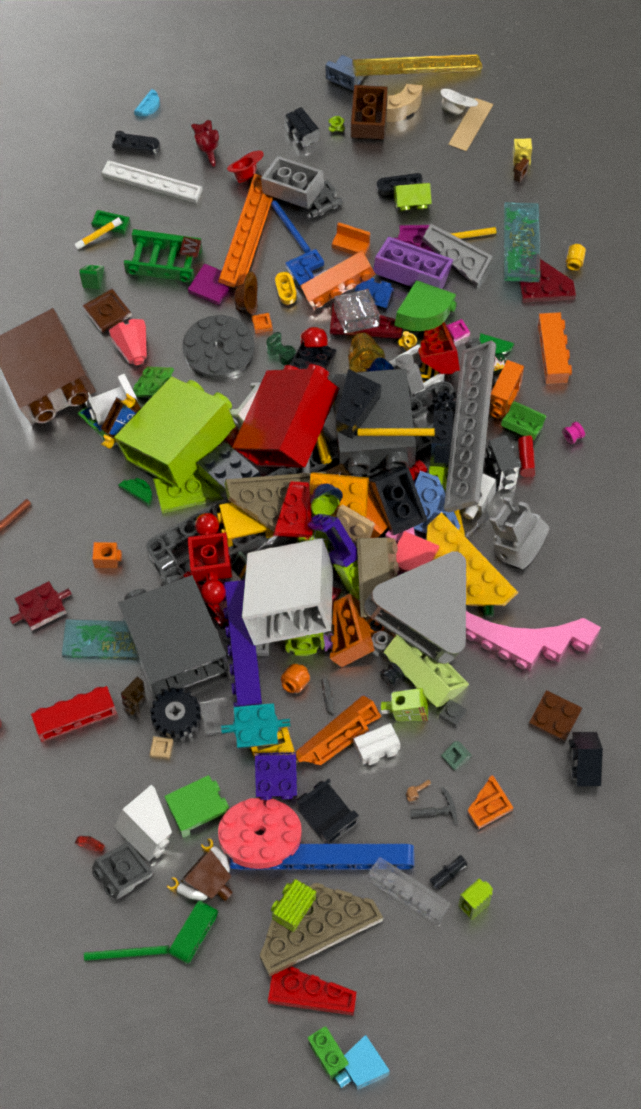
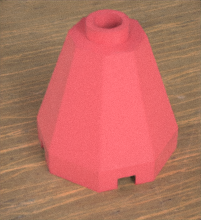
M143 319L128 320L129 324L127 325L121 322L109 330L112 343L128 363L135 366L143 364L144 360L147 359L146 325Z

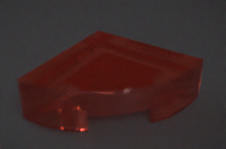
M79 836L75 841V844L98 852H102L105 846L91 836Z

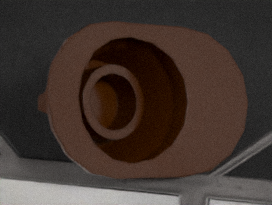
M252 271L247 273L244 284L236 288L234 299L237 310H244L254 315L258 308L257 277Z

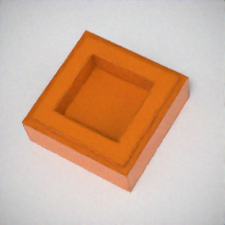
M269 313L251 316L255 334L273 331Z

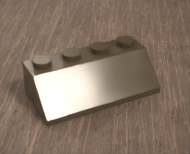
M357 538L361 617L371 618L366 614L364 604L374 588L385 581L397 577L399 571L396 558L398 546L394 538Z

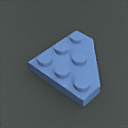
M420 471L415 487L427 521L414 526V530L427 534L428 524L441 512L459 530L461 526L454 511L448 513L444 510L446 493L439 478Z

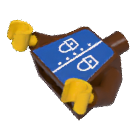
M126 393L127 397L124 401L116 397L101 427L108 434H104L105 441L101 443L106 448L110 449L114 443H117L114 437L141 409L137 400L128 393Z

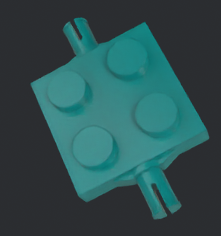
M274 703L234 707L233 724L221 725V729H223L221 732L222 734L234 732L238 749L278 745L277 733L279 728L291 727L290 718L278 720L275 714Z

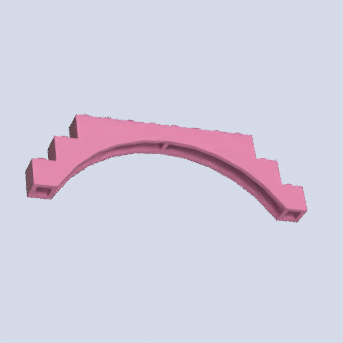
M414 527L405 530L406 532L415 535ZM389 529L385 535V538H394L396 540V543L398 544L404 531L399 534L392 535ZM399 570L397 576L405 572ZM466 611V639L476 641L484 649L492 650L500 658L510 660L518 668L528 671L532 669L541 653L547 659L559 662L570 644L576 650L588 653L601 628L585 618L555 627L539 629L513 628L489 622Z

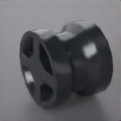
M394 662L388 664L386 670L383 669L379 672L382 680L390 687L396 685L397 680L404 678L403 671Z

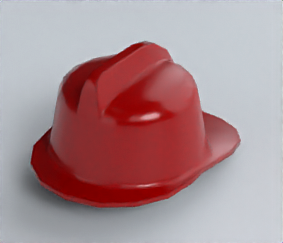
M257 150L246 154L238 161L230 164L227 167V171L233 173L238 183L251 179L256 173V163L263 158L264 152Z

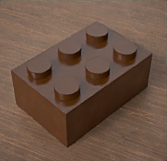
M354 85L351 138L384 139L388 87Z

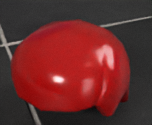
M310 327L300 335L301 345H303L304 341L306 347H323L328 345L327 334L321 328Z

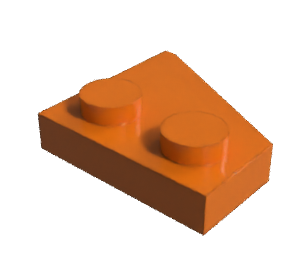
M492 775L469 807L467 813L476 828L480 829L513 811L514 807Z

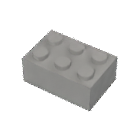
M277 156L261 177L262 190L264 194L308 209L324 187L323 171Z

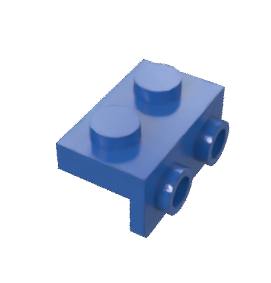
M374 278L356 286L353 299L383 308H388L391 294L395 290L391 287V283L381 281L379 284L374 282Z

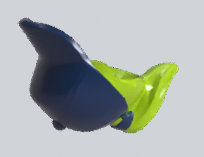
M328 483L317 486L310 499L312 518L321 513L326 515L333 514L343 498L341 490Z

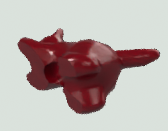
M206 120L203 124H192L191 128L195 133L194 140L198 149L207 154L211 166L215 167L214 151L219 145L218 131L216 129L212 130L211 120Z

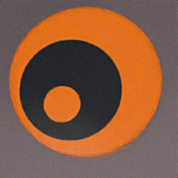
M370 618L367 620L371 638L375 633L384 631V626L374 619Z

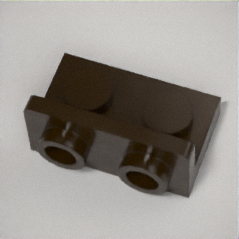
M138 676L121 692L123 710L130 717L134 715L137 719L141 716L139 705L145 700L146 696L144 682Z

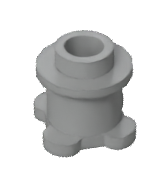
M379 631L373 635L372 641L375 651L372 653L375 656L385 654L384 650L392 640L388 633Z

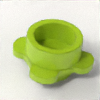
M340 116L330 118L328 120L330 124L329 131L343 132L345 130L343 125L345 120Z

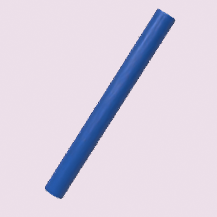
M273 201L271 206L305 253L310 252V247L277 201Z

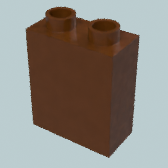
M54 308L0 335V368L19 409L31 425L49 422L55 417L56 412L68 406L82 405L89 398L88 392L90 395L97 392L63 322Z

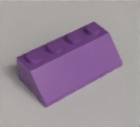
M388 237L375 256L373 270L377 275L411 287L418 280L443 289L453 259Z

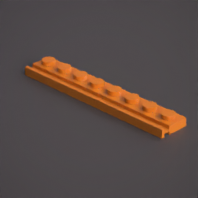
M254 174L218 280L219 283L233 288L244 284V279L249 272L273 196L263 193L262 176Z

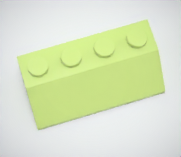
M398 635L394 637L384 650L388 660L400 667L404 676L413 682L416 689L423 688L428 701L436 707L446 705L450 699H454L469 685L449 663L441 664L436 662Z

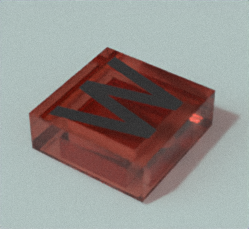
M183 237L180 254L198 258L202 241Z

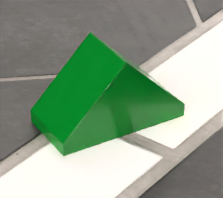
M87 264L79 269L82 287L100 289L104 266Z

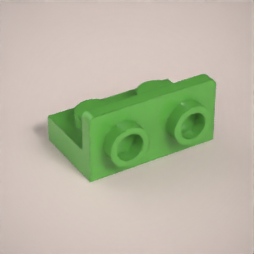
M323 1027L307 1037L310 1048L330 1080H333L340 1070L349 1065L327 1027Z

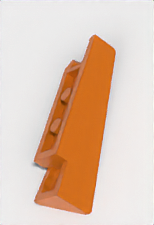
M361 696L296 751V760L322 765L353 742V738L368 732L367 724L382 717L374 702L366 696Z

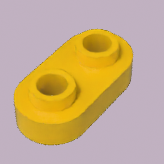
M287 272L278 273L275 277V285L279 300L286 305L293 304L297 299L293 278Z

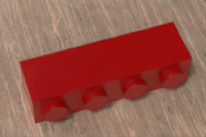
M105 686L96 687L86 694H77L67 701H58L51 707L39 708L31 716L40 741L43 742L113 716L117 712L108 687Z

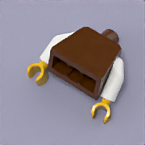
M209 838L207 841L210 846L204 847L201 844L204 854L180 880L182 883L180 884L175 877L171 878L173 882H176L174 887L167 885L171 892H178L189 899L200 901L212 899L216 894L223 901H226L233 892L225 885L231 878L227 856L214 846L212 839Z

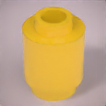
M573 244L568 248L566 265L569 270L578 271L583 266L586 249L581 244Z

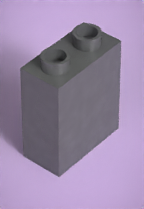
M406 369L357 372L381 385V398L360 428H414ZM347 373L331 375L332 383L340 388L333 403L335 431L336 417ZM336 431L339 464L342 463L351 474H366L372 468L386 467L390 471L399 466L409 467V465H415V436H358L357 432L354 438L351 439Z
M180 575L168 577L161 583V587L148 592L145 589L133 590L125 595L123 601L118 602L123 623L154 699H157L156 696L159 693L163 696V691L166 689L168 693L172 692L171 688H176V691H178L180 688L191 686L229 671L226 652L193 575L186 578Z

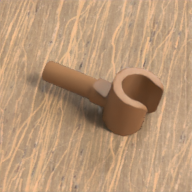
M430 780L425 781L419 786L409 787L406 792L408 801L417 800L419 798L418 792L430 785Z

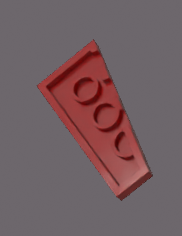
M291 966L272 975L268 1004L354 1016L357 992L336 983L321 980L320 977L313 974L308 975L301 972L300 969Z

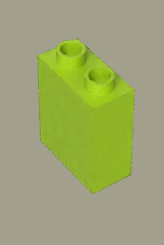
M171 376L114 438L126 461L180 488L198 468L196 462L213 452L235 428L236 425L230 413L232 404L226 396L219 392H216L213 396L206 393L194 380H188L185 383Z

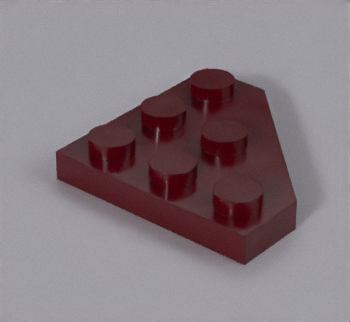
M536 255L523 259V257L521 260L519 259V262L523 263L520 266L524 267L518 271L522 303L575 300L576 293L572 279ZM536 270L535 274L537 276L533 277L529 275L530 271Z

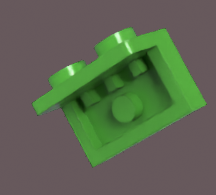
M513 401L509 412L502 420L501 426L523 436L531 435L532 439L535 440L543 428L546 415Z

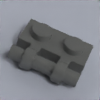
M329 180L324 181L323 189L308 208L314 207V210L310 211L312 218L320 217L326 211L334 210L343 203L341 197L333 198L337 196V191ZM324 201H327V202H328L327 204H325V205H323V206H321V204H320V203H322V202H324Z

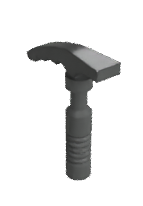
M442 787L441 791L445 799H447L449 806L439 809L435 807L411 809V817L435 816L442 813L448 815L449 813L452 816L453 823L457 824L458 822L455 804L444 787Z

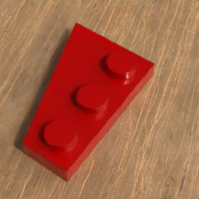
M291 481L273 535L311 538L312 529L307 525L311 522L309 483Z

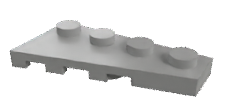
M433 224L429 225L422 239L437 254L453 259L452 266L476 287L493 257Z

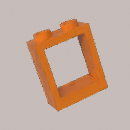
M509 360L506 361L491 392L489 414L493 417L503 419L509 412L511 404L515 400L522 384L523 365Z

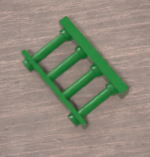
M133 229L131 235L133 245H136L132 261L124 260L125 273L193 282L194 271L190 267L194 254L202 253L201 238ZM185 238L197 243V246H189L195 249L196 252H187L183 268L173 267L177 251L190 250L184 247V244L192 243L186 241ZM143 247L153 248L149 263L139 262ZM160 249L170 250L166 265L156 264Z

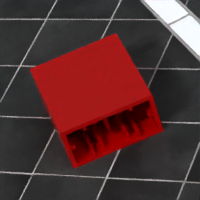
M309 364L307 369L285 365L283 370H266L232 448L256 466L305 468L340 388L327 379L329 372L326 369L315 364Z

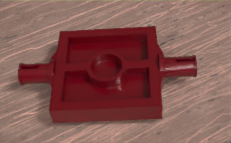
M50 581L14 598L19 607V613L9 617L12 625L24 620L32 631L66 614L62 600L71 596L72 593L69 588L58 593L53 589Z

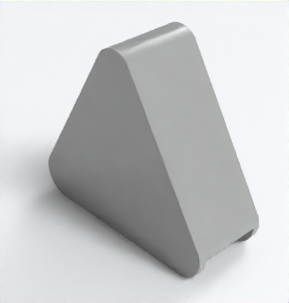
M452 551L377 585L365 601L364 609L366 614L436 662L441 664L451 662L464 649L466 644L465 557L459 552Z

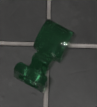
M276 332L266 340L267 354H278L281 364L284 366L290 365L296 350L290 345L283 346L280 343L281 333Z

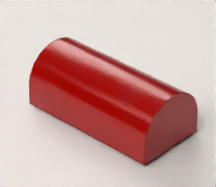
M531 435L523 436L518 439V452L521 462L520 475L523 477H535L533 439Z

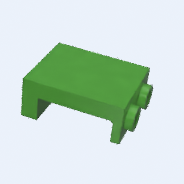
M209 775L164 796L183 838L190 835V830L221 815L224 816L227 809H229L226 799L224 797L220 798L218 794L220 788L217 781H212Z

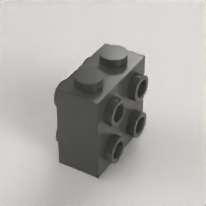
M507 435L489 440L488 448H486L487 457H485V464L492 472L491 477L496 479L498 490L514 487L519 477V468H521L520 459L514 454V444L512 441L509 442Z

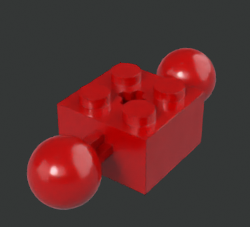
M203 513L195 521V530L200 536L188 537L190 570L195 582L206 581L201 588L202 599L208 604L216 605L221 603L226 596L225 586L218 579L232 577L230 550L227 533H217L219 530L217 517L211 513Z

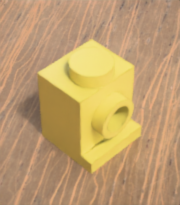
M531 138L514 139L512 151L514 166L517 162L520 163L523 157L528 159L529 165H531Z

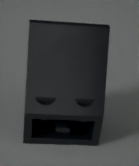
M303 342L290 365L299 369H307L309 364H315L323 367L330 373L337 349H332L329 346L306 347Z

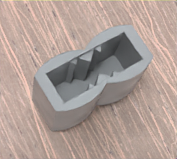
M403 354L396 358L397 369H406L409 393L413 394L423 390L424 384L421 373L413 357L410 354Z

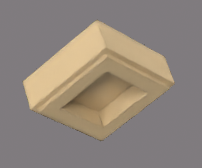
M153 736L150 758L170 760L173 739Z

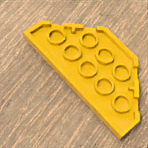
M442 512L428 524L427 541L439 545V550L434 559L452 551L461 553L466 559V605L505 606L518 594V591Z

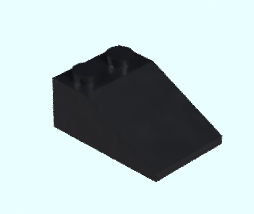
M399 466L369 479L368 485L373 499L392 535L399 534L427 521L408 467Z

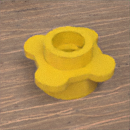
M404 331L402 338L398 340V345L404 347L406 351L417 344L415 335L408 331Z

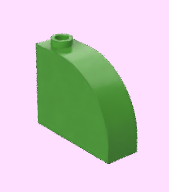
M416 280L396 313L394 326L412 331H425L440 326L446 321L449 314L455 311L457 302H455L456 294Z

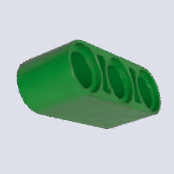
M199 900L172 943L169 954L189 964L213 925L219 911Z

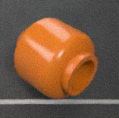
M299 664L289 665L281 676L282 687L289 693L301 692L310 681L307 668Z

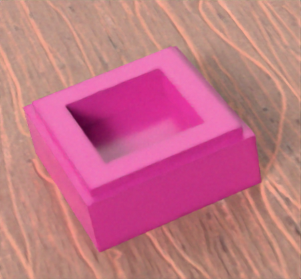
M462 319L446 325L453 342L470 336V331Z

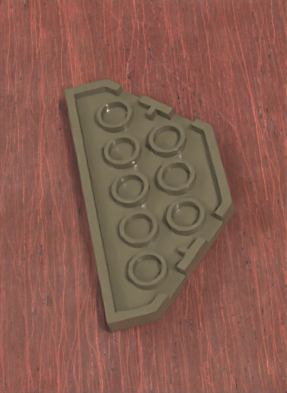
M311 473L226 479L224 484L230 502L271 531H274L289 483L291 481L308 482L310 486Z
M320 883L308 886L316 891V899L295 932L290 931L274 920L271 921L264 946L260 953V960L269 977L382 922L383 916L374 900L353 896L352 893L343 890L330 889Z

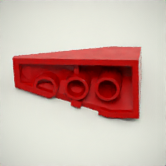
M445 322L434 329L425 330L424 340L421 341V348L418 350L421 361L441 374H453L455 371H460L458 352Z

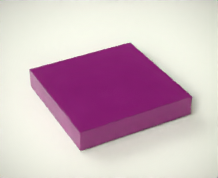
M204 263L189 286L188 293L220 305L231 287L218 282L222 270Z

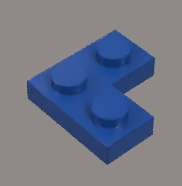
M316 249L285 262L286 269L302 292L303 290L300 285L314 278L311 271L324 266V260Z

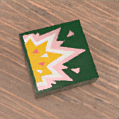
M503 353L495 355L493 375L500 374L506 363Z

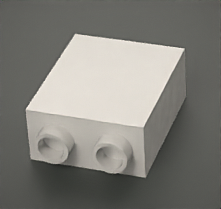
M323 538L276 548H267L247 554L242 618L254 645L331 631L333 565Z

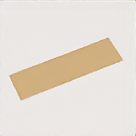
M475 98L478 105L468 109L448 145L467 151L494 104Z

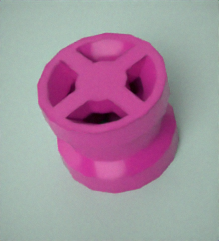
M576 421L570 427L562 429L565 440L571 445L577 439L585 437L583 427Z

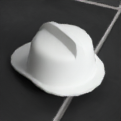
M441 89L440 91L443 96L441 107L451 114L458 115L467 106L474 107L478 105L475 99L461 95L453 90Z

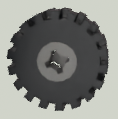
M171 688L172 692L168 693L166 689L163 691V696L159 693L156 696L157 701L153 700L152 702L153 708H150V716L153 727L157 730V734L160 737L163 735L164 738H171L173 742H176L177 738L184 741V736L192 737V732L196 733L198 725H201L202 714L200 704L195 696L192 697L190 691L185 693L183 688H180L179 691H176V688Z

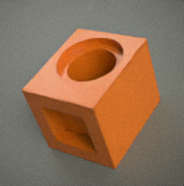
M94 542L92 557L94 567L118 568V561L122 560V551L118 549L117 542Z

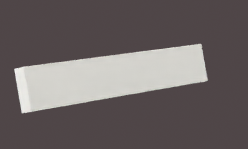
M109 160L102 171V177L197 203L203 191L201 186Z

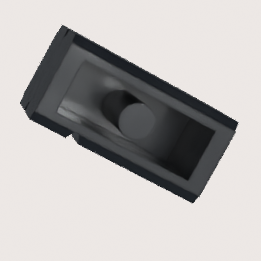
M302 107L285 115V129L288 132L291 131L296 143L306 147L320 139V129Z

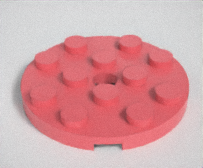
M249 798L231 807L224 814L218 827L219 844L224 854L226 853L236 864L254 869L270 868L283 863L282 860L289 855L292 856L297 851L302 837L301 823L297 814L288 805L276 799L260 800V798ZM259 829L265 832L262 835L255 834Z

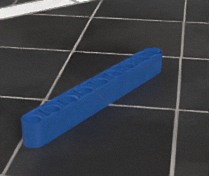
M300 844L292 856L289 855L282 860L283 863L274 867L263 869L248 868L236 864L230 856L229 867L236 870H408L415 867L414 845Z

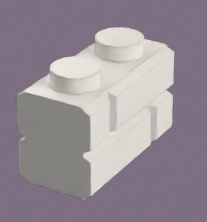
M391 723L353 738V745L363 765L367 763L369 765L375 764L380 760L379 758L386 755L387 757H392L400 750V741Z

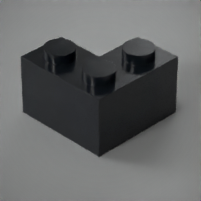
M572 732V739H569V752H571V758L574 760V767H571V779L575 780L577 787L601 786L603 748L597 732Z

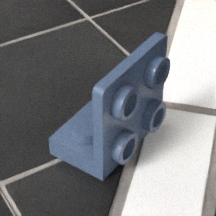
M341 55L336 63L331 61L326 63V79L354 91V85L361 83L369 72L370 67Z

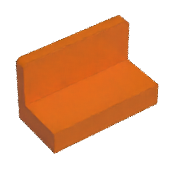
M338 222L337 234L332 242V248L352 255L363 250L366 255L370 247V232Z

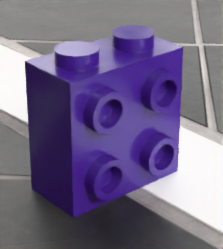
M296 752L255 753L256 797H260V800H270L272 796H281V799H293V796H297Z

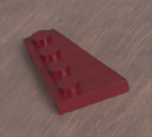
M333 303L330 334L401 338L402 328L394 326L395 318L383 315L377 317L373 316L371 312L364 311V313L354 311V308L347 307L345 309L339 307V304Z

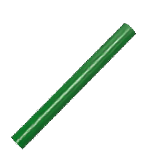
M169 945L84 952V961L169 954L170 947Z

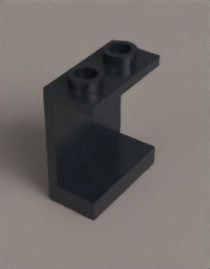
M434 410L433 428H435V436H432L430 466L449 467L453 412Z
M330 779L318 782L314 786V790L308 794H302L297 799V810L324 844H331L359 823V815L355 810L351 811L331 787Z

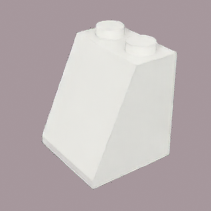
M152 785L122 809L114 826L148 862L154 857L156 859L164 853V848L169 844L170 841L168 839L172 833L156 790Z

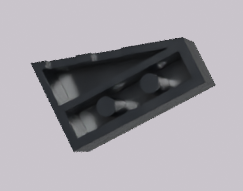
M348 369L336 417L337 432L351 439L354 438L358 428L362 426L381 398L380 384Z

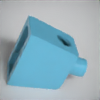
M365 1035L344 1055L349 1065L342 1072L334 1076V1079L340 1088L352 1082L355 1088L359 1090L387 1077L390 1070Z

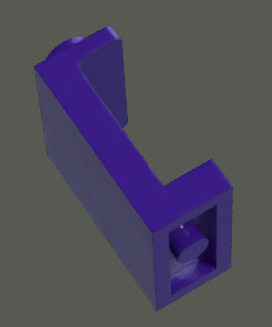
M321 513L315 515L311 522L307 524L309 528L324 532L334 547V550L329 553L331 563L348 567L358 559L357 548L339 518Z

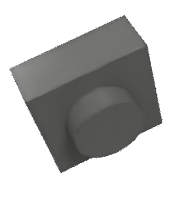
M450 699L439 714V718L456 728L466 714L467 709Z

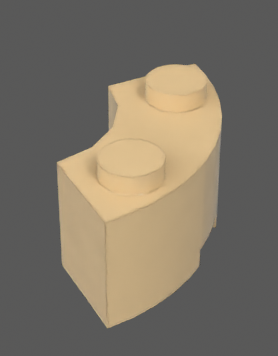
M406 84L401 93L388 96L386 122H398L406 119V116L411 113H415L421 105L423 85Z

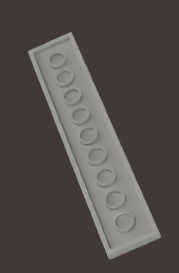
M492 340L462 351L444 510L448 513L478 505L480 501L496 343Z

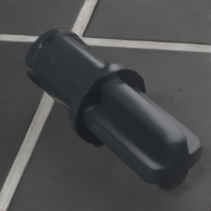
M459 855L447 866L443 865V869L429 880L432 887L439 889L450 879L453 880L457 873L468 866L467 861L462 855Z

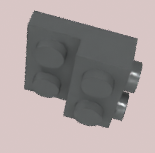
M129 842L95 859L92 867L94 878L96 880L101 879L104 883L106 894L108 896L113 895L116 900L133 891L134 886L149 879L153 874Z

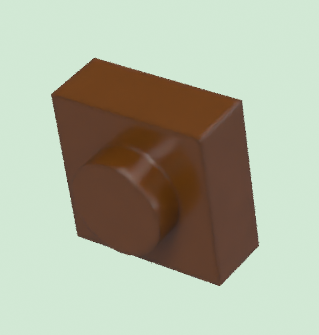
M523 157L520 163L517 162L514 166V180L519 183L528 172V159Z

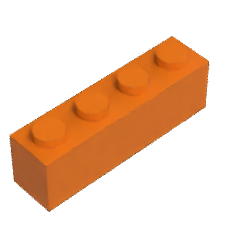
M362 250L300 286L312 308L316 309L322 307L328 301L338 298L342 293L354 289L358 284L368 281L376 274Z
M561 312L539 314L537 325L546 384L568 383V378L572 375V366L568 365L570 353L569 349H566L565 346L567 345V334L563 332L565 330V320L561 319Z

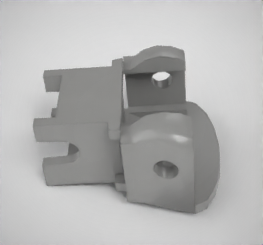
M505 497V505L496 518L491 517L490 519L495 532L493 550L497 558L502 562L524 569L532 562L547 537L549 526L538 514L531 513L528 504L519 502V508H517L510 498ZM500 538L514 542L513 548L503 545Z

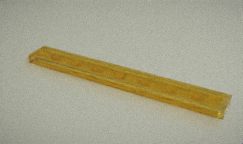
M479 55L352 60L355 76L482 70Z

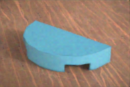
M151 89L134 110L135 115L148 116L158 110L160 99L155 90Z

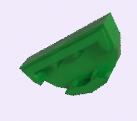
M480 333V344L491 340L496 343L495 355L509 353L514 347L515 343Z
M135 478L127 481L123 480L118 484L119 488L147 506L150 505L152 491L146 481Z

